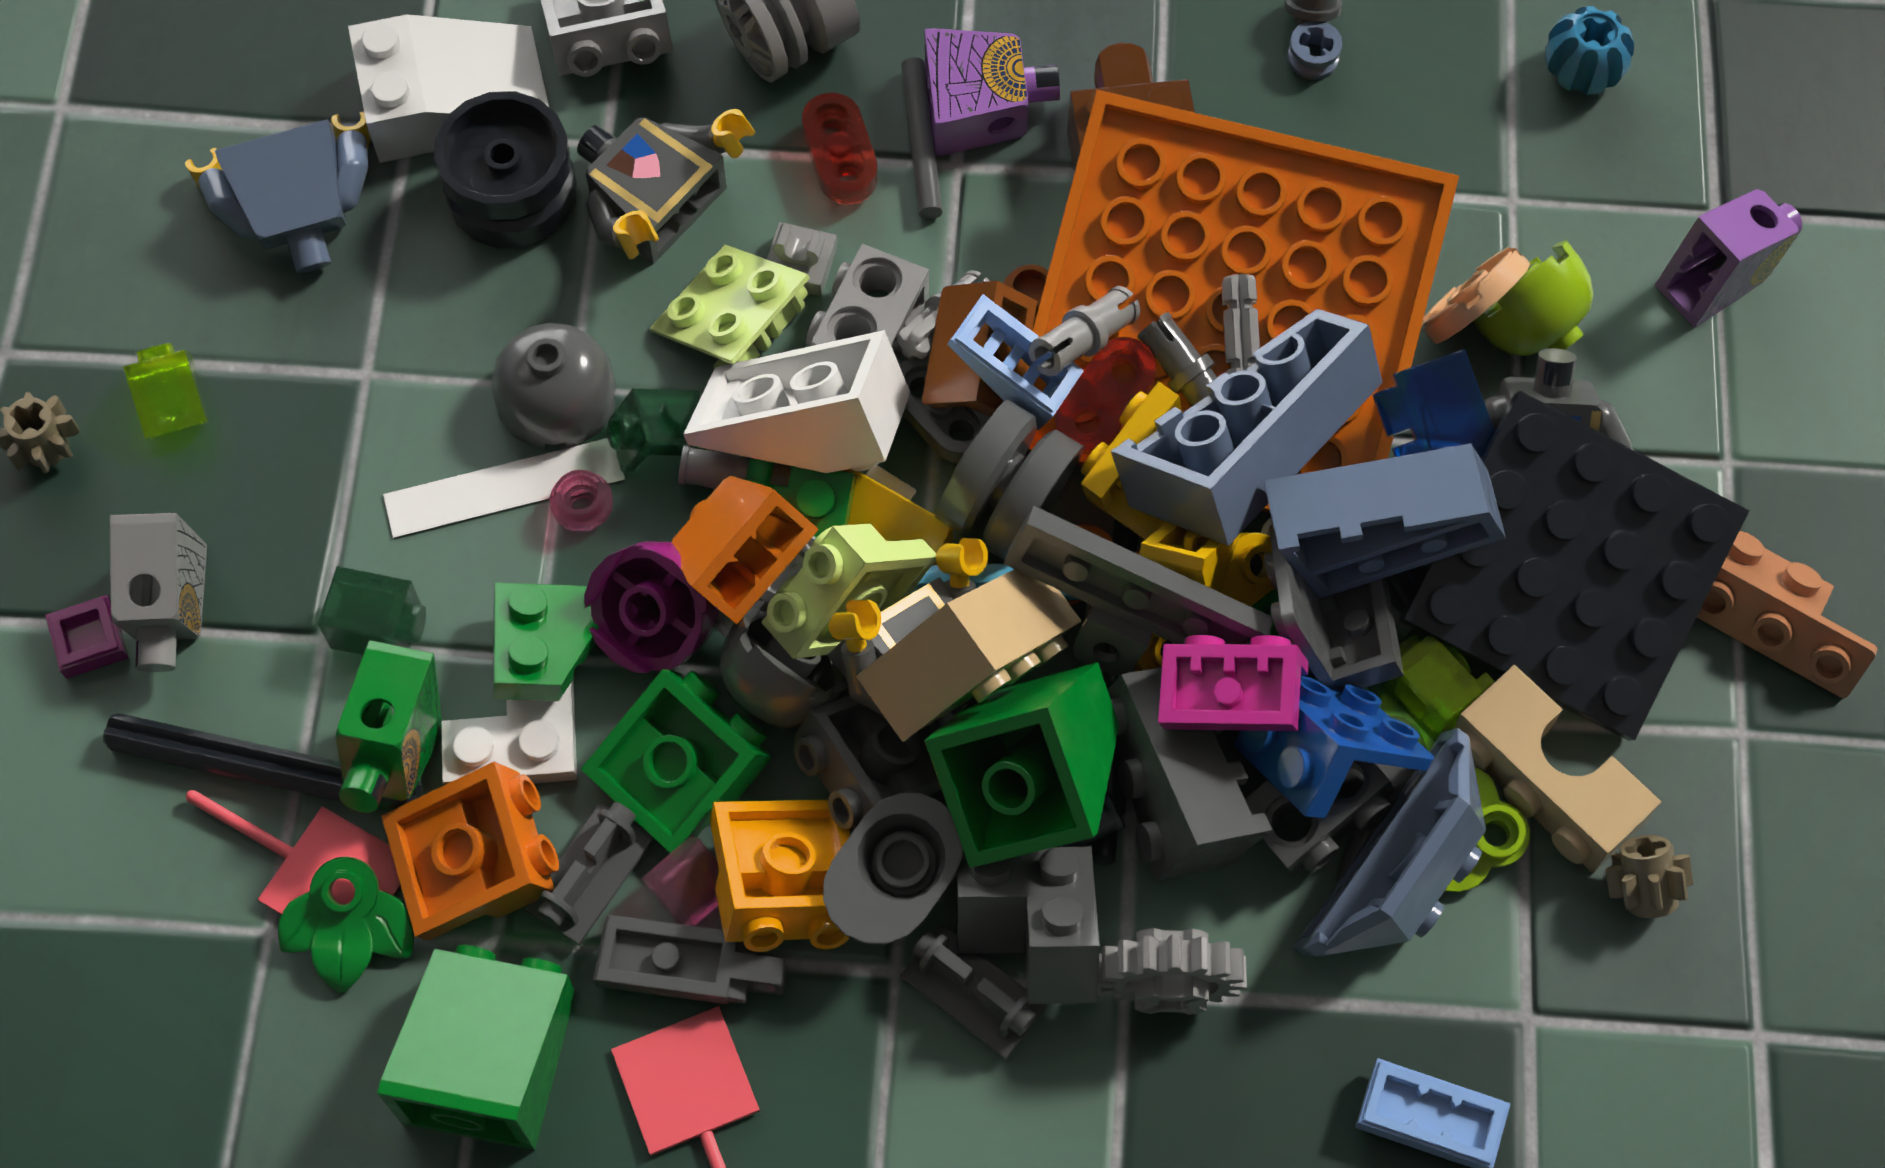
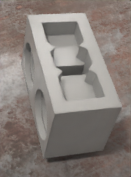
M861 244L852 264L844 262L840 266L832 286V296H834V299L827 312L819 310L814 316L807 333L806 344L814 346L885 330L896 359L899 361L903 348L897 342V336L906 325L924 311L925 302L929 298V269ZM874 290L890 293L880 298L867 295V293Z

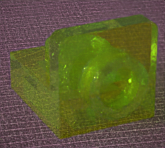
M173 343L160 344L137 351L138 362L123 366L145 439L209 423L192 367L195 365L192 354L187 350L175 352Z

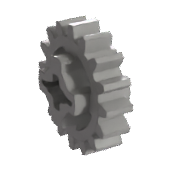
M1156 928L1143 929L1136 932V942L1123 939L1118 941V946L1102 947V953H1099L1098 987H1101V994H1115V1000L1118 1001L1135 999V1010L1143 1013L1181 1012L1188 1015L1207 1011V1001L1223 1002V996L1238 997L1240 996V990L1247 989L1246 956L1243 955L1242 948H1230V942L1208 943V933L1193 928L1184 931L1160 930Z

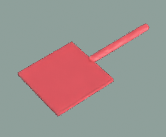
M190 790L186 793V800L189 803L285 858L258 898L259 902L281 915L289 902L310 891L312 878L319 867L337 857H354L367 863L376 874L379 890L395 896L401 887L390 845L323 806L296 845L291 847L199 792ZM340 878L334 882L332 894L338 902L350 903L355 896V888L349 880Z
M715 1007L612 1048V1054L650 1156L700 1137L711 1168H726L712 1131L758 1113L760 1109L720 1007Z

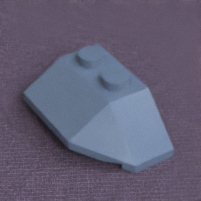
M1456 728L1440 734L1429 750L1434 756L1427 771L1415 770L1348 869L1292 948L1303 956L1317 957L1409 942L1414 934L1422 938L1435 925L1444 909V905L1438 899L1452 879L1460 883L1475 867L1482 854V851L1476 847V844L1486 831L1469 736L1463 731Z

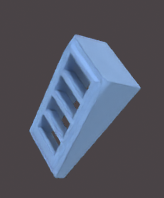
M983 294L947 345L1003 401L1006 399L1010 400L1036 416L1037 430H1039L1054 416L1084 370L1072 362L1063 368L1059 374L1052 377L1039 372L1036 367L1051 358L1052 353L1049 351L1032 362L1029 356V345L1039 336ZM984 323H986L994 332L985 345L981 347L973 339ZM1004 341L1011 348V351L1005 360L1001 362L993 355ZM1020 359L1029 366L1023 377L1013 371ZM1038 376L1047 384L1042 392L1033 386Z

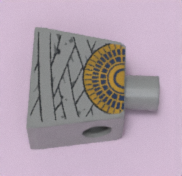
M177 513L110 515L111 616L114 624L136 640L135 668L141 671L167 672L175 670L176 641L196 639L201 634L207 544Z

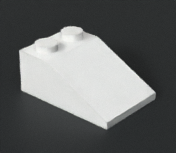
M408 14L348 26L366 124L380 163L434 152L435 136L446 116L464 101L487 92L517 91L538 98L549 107L531 26Z
M883 330L741 361L734 365L728 364L715 367L683 435L687 444L691 446L823 473L846 469L864 471L878 465L880 462L886 461L908 401L910 390L886 332Z

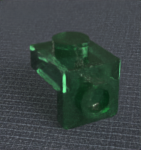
M631 389L616 411L611 415L607 427L608 442L611 448L616 451L622 472H635L648 455L681 456L683 446H691L687 444L683 434L700 400L699 392L694 390ZM691 446V448L708 450L701 447Z

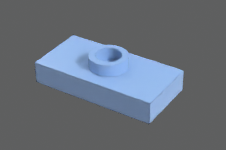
M1377 1058L1373 1064L1355 1128L1471 1168H1493L1511 1103Z

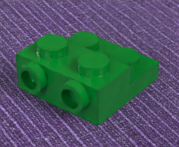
M662 669L580 770L615 802L631 810L636 815L635 821L669 853L674 856H682L710 823L709 818L713 802L737 801L773 756L761 746L767 735L756 723L740 712H736L730 718L714 704L721 693L707 679L693 670H690L684 677L681 673Z

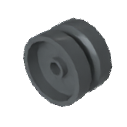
M1007 399L996 409L964 452L935 513L936 519L960 534H965L976 529L994 507L995 509L984 530L983 542L989 552L1004 561L1012 541L1032 507L1036 506L1048 513L1051 512L1074 473L1085 449V446L1064 433L1054 430L1045 434L1026 457L1025 454L1036 433L1037 417Z

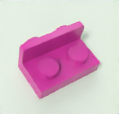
M1209 635L1188 636L1185 638L1184 644H1164L1158 723L1164 729L1298 731L1301 676L1308 675V660L1298 645H1291V641L1287 638L1272 635L1252 637L1250 645L1225 644L1223 639Z

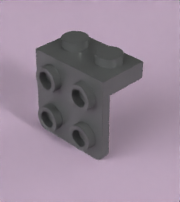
M1274 528L1270 529L1272 551L1264 554V562L1273 587L1278 591L1279 597L1278 602L1271 604L1272 618L1279 636L1292 640L1295 645H1298L1308 660V675L1306 677L1315 676L1318 682L1325 686L1343 691L1347 684L1366 688L1404 676L1387 577L1320 599L1279 551Z

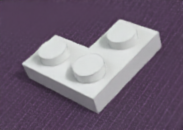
M573 680L560 701L506 700L507 716L441 721L442 778L444 785L494 761L518 771L520 775L525 774L534 784L577 780Z

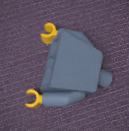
M363 111L359 112L360 121L353 126L341 125L339 114H335L331 118L333 129L328 119L221 149L212 148L210 152L213 155V160L209 165L197 168L192 160L188 159L185 162V166L197 187L201 190L209 210L240 237L258 238L265 249L288 244L296 273H306L322 269L332 263L323 233L347 226L345 213L358 205L368 170L367 147L371 143V136Z

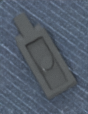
M606 915L593 981L596 987L729 1005V1002L746 1004L748 991L783 996L788 968L784 958L755 955L754 951L745 947L744 942H725L723 930Z

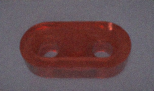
M840 93L820 94L806 104L802 113L803 136L820 188L829 199L837 203H859L867 199L874 192L878 182L877 159L860 109L846 95ZM829 127H836L841 130L833 134L824 132ZM845 175H852L857 178L853 181L839 180Z
M1118 337L1108 341L1104 349L1094 355L1056 411L1057 430L1085 446L1083 454H1091L1101 442L1110 445L1124 427L1119 422V419L1129 402L1140 391L1148 394L1151 390L1156 376V363L1151 350L1143 342L1131 337ZM1127 363L1135 368L1136 376L1130 382L1122 383L1113 377V369L1119 364ZM1090 413L1099 419L1100 425L1097 430L1092 433H1083L1077 429L1075 425L1076 420L1082 414Z

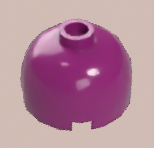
M639 542L608 555L591 573L584 593L585 608L591 606L593 622L599 625L597 630L594 627L590 628L595 643L611 661L632 672L648 673L651 670H669L683 664L710 638L718 617L717 607L688 584L681 570V556L671 542Z

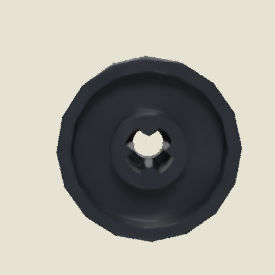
M517 91L487 92L468 99L446 116L435 136L434 161L455 223L475 241L496 248H519L547 239L567 221L576 203L577 180L570 158L567 134L557 113L538 98Z

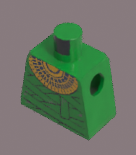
M369 641L336 730V743L343 778L339 798L347 807L358 812L369 813L378 808L382 797L400 801L411 798L442 734V716L434 653Z

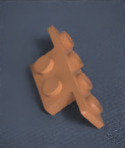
M1739 531L1697 615V618L1841 698H1847L1874 660L1878 650L1869 641L1821 616L1834 588L1832 584L1824 581L1811 567L1802 563H1791L1764 548L1762 543L1754 536Z

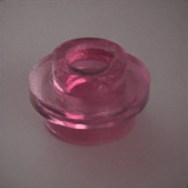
M573 470L563 475L554 485L550 494V507L554 518L563 527L573 531H589L597 528L608 519L613 509V495L609 484L600 475L587 470ZM581 497L593 500L592 505L584 509H574L571 507L573 502Z

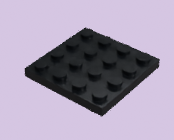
M1518 391L1513 395L1481 458L1490 475L1506 538L1427 564L1399 621L1501 675L1505 674L1515 664L1555 703L1628 741L1636 740L1750 510L1538 399Z

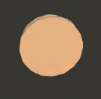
M1507 247L1477 267V271L1473 274L1474 276L1457 288L1454 286L1424 316L1421 328L1434 344H1439L1449 339L1483 314L1510 290L1530 266L1529 261L1515 247Z

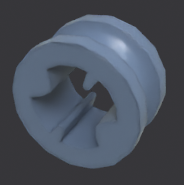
M1306 21L1299 24L1292 33L1287 53V61L1291 70L1301 78L1308 80H1321L1330 76L1337 68L1343 45L1340 33L1335 27L1323 21ZM1308 45H1318L1322 55H1310Z

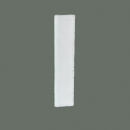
M610 437L386 493L383 496L392 536L395 538L625 480L615 439Z

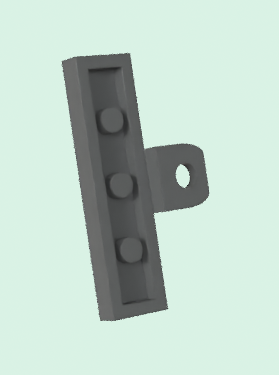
M1036 506L1032 507L1012 541L1003 563L1087 603L1085 608L1086 619L1077 633L1073 645V654L1077 659L1087 664L1098 662L1100 670L1113 676L1128 673L1136 666L1149 646L1152 633L1175 644H1184L1185 638L1188 636L1209 635L1223 639L1225 644L1250 645L1252 637L1269 635L1273 623L1271 616ZM1096 644H1110L1118 652L1112 654L1105 653L1098 649Z

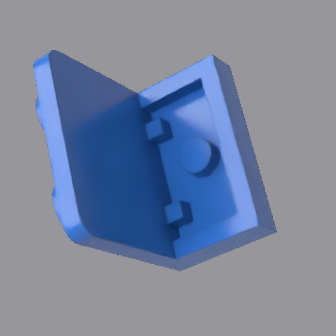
M1301 676L1298 731H1240L1233 744L1304 816L1324 819L1354 760L1427 771L1434 759V756L1418 742L1419 733L1406 723L1387 715L1380 708L1381 699L1374 693L1353 684L1345 685L1343 691L1329 688L1305 676Z

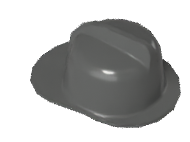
M898 793L879 801L863 817L832 860L824 878L823 902L830 920L846 936L864 944H889L907 937L924 921L953 880L963 857V847L950 811L940 801L922 793Z

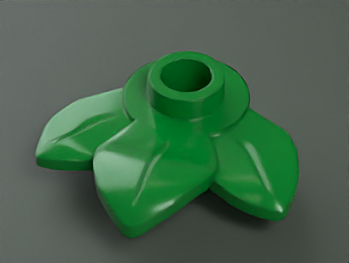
M344 856L331 859L320 866L312 878L310 891L288 903L279 920L278 940L280 951L297 953L311 949L312 962L318 975L336 992L344 993L363 975L371 961L373 952L393 958L410 957L414 946V931L405 904L397 897L379 890L378 879L372 868L360 859ZM337 879H347L353 884L355 896L350 903H340L334 898L332 886Z

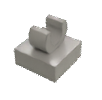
M779 222L767 260L808 274L810 279L804 285L808 295L822 298L837 250V235Z

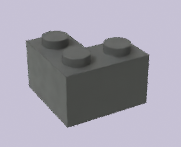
M1053 847L973 868L969 867L963 850V857L956 872L958 954L1025 953L1028 1004L1097 1003L1100 943L1091 847Z

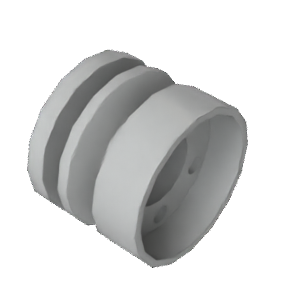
M714 0L723 24L739 52L752 69L762 79L770 83L783 77L788 72V66L797 69L808 61L807 44L814 51L824 54L860 32V17L855 0Z

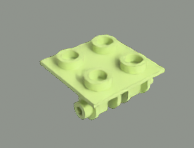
M724 245L707 262L706 266L682 293L669 304L668 308L650 327V330L655 334L718 358L713 365L714 369L718 366L734 365L737 362L755 359L760 356L757 349L767 351L771 346L769 337L778 338L783 333L782 329L785 328L797 313H800L805 308L804 299L808 292L804 285L810 277L801 271Z

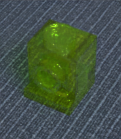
M1414 634L1399 646L1404 676L1385 681L1383 688L1435 742L1442 732L1453 730L1460 714L1493 685L1495 681L1486 672L1476 680L1471 675L1470 667L1465 658L1453 647L1443 646L1432 634H1429L1423 640L1417 634Z

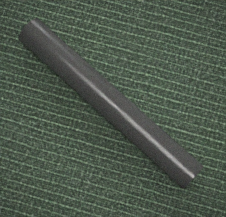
M911 57L901 63L917 203L919 216L923 219L931 220L940 217L943 213L925 65L921 58Z

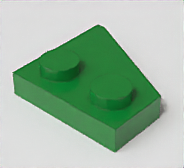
M495 582L493 599V699L560 701L573 680L574 669L579 664L585 662L595 646L590 628L594 627L597 630L599 625L593 622L591 606L585 608L584 593L587 586Z

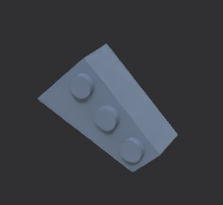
M1472 444L1443 447L1432 451L1264 480L1278 549L1320 599L1506 538L1488 469Z

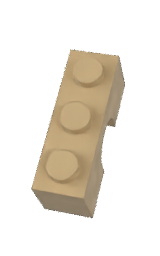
M1514 664L1460 714L1453 729L1458 728L1469 736L1474 767L1487 772L1503 788V794L1508 803L1516 807L1525 817L1530 818L1533 816L1550 832L1553 844L1565 858L1575 864L1582 863L1590 872L1594 873L1620 848L1623 842L1630 839L1648 821L1661 804V801L1613 756L1596 771L1584 776L1566 775L1553 768L1542 752L1541 740L1550 732L1563 709Z

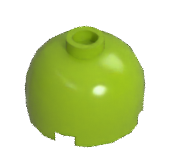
M1567 239L1551 247L1558 256L1556 259L1553 255L1541 262L1538 256L1529 262L1528 270L1519 281L1495 302L1490 309L1472 321L1480 333L1495 348L1510 355L1530 356L1546 348L1566 350L1583 336L1584 333L1577 325L1591 309L1593 288L1586 266Z

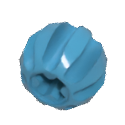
M1595 6L1578 8L1575 13L1563 15L1548 34L1545 60L1548 71L1558 76L1557 83L1568 91L1577 89L1582 91L1584 95L1599 94L1605 88L1615 87L1631 68V57L1634 55V40L1631 30L1621 25L1622 19L1618 14L1611 10L1604 12L1596 9Z

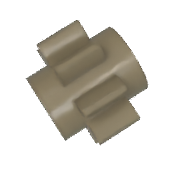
M26 392L24 398L17 400L10 407H2L0 409L4 415L3 422L5 427L0 429V447L3 450H8L6 455L16 469L20 470L29 462L34 466L40 467L43 473H47L50 466L57 464L63 458H72L73 454L69 449L68 437L80 433V429L71 415H65L67 410L59 397L54 395L45 403L41 399L34 398L30 392Z
M1642 835L1626 840L1620 846V853H1613L1611 855L1613 866L1605 868L1609 897H1624L1625 909L1641 918H1659L1673 913L1679 906V900L1686 901L1688 899L1687 887L1694 885L1690 856L1688 854L1674 855L1673 844L1668 839L1657 835Z

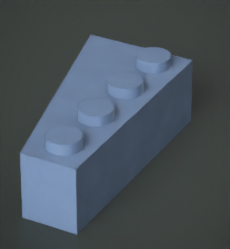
M1316 309L1255 351L1253 355L1256 363L1249 368L1231 374L1224 372L1207 384L1206 387L1209 394L1207 397L1183 413L1174 407L1156 419L1154 422L1157 431L1137 445L1131 439H1127L1111 450L1129 507L1229 546L1268 505L1264 480L1296 475L1383 383L1369 325Z

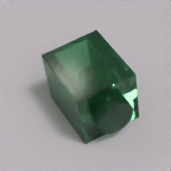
M336 566L318 626L330 649L364 655L370 640L409 648L410 643L417 644L423 635L426 623V607L422 606L410 580Z

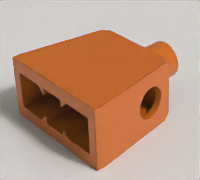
M729 476L719 484L707 500H703L695 505L691 511L690 519L675 535L671 543L681 556V570L688 584L734 623L738 624L819 529L773 488Z

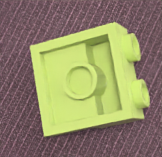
M871 524L832 526L823 531L814 540L804 555L803 567L797 575L789 578L777 590L775 596L768 604L767 615L761 623L793 659L827 655L842 641L832 637L829 632L828 624L835 613H846V604L849 600H872L877 604L880 612L884 611L911 594L936 561V553L923 539L886 541Z

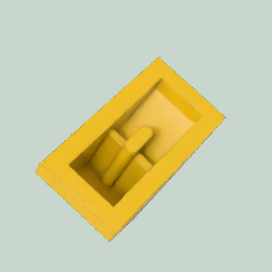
M1166 522L1141 543L1140 555L1219 592L1240 534L1227 546Z

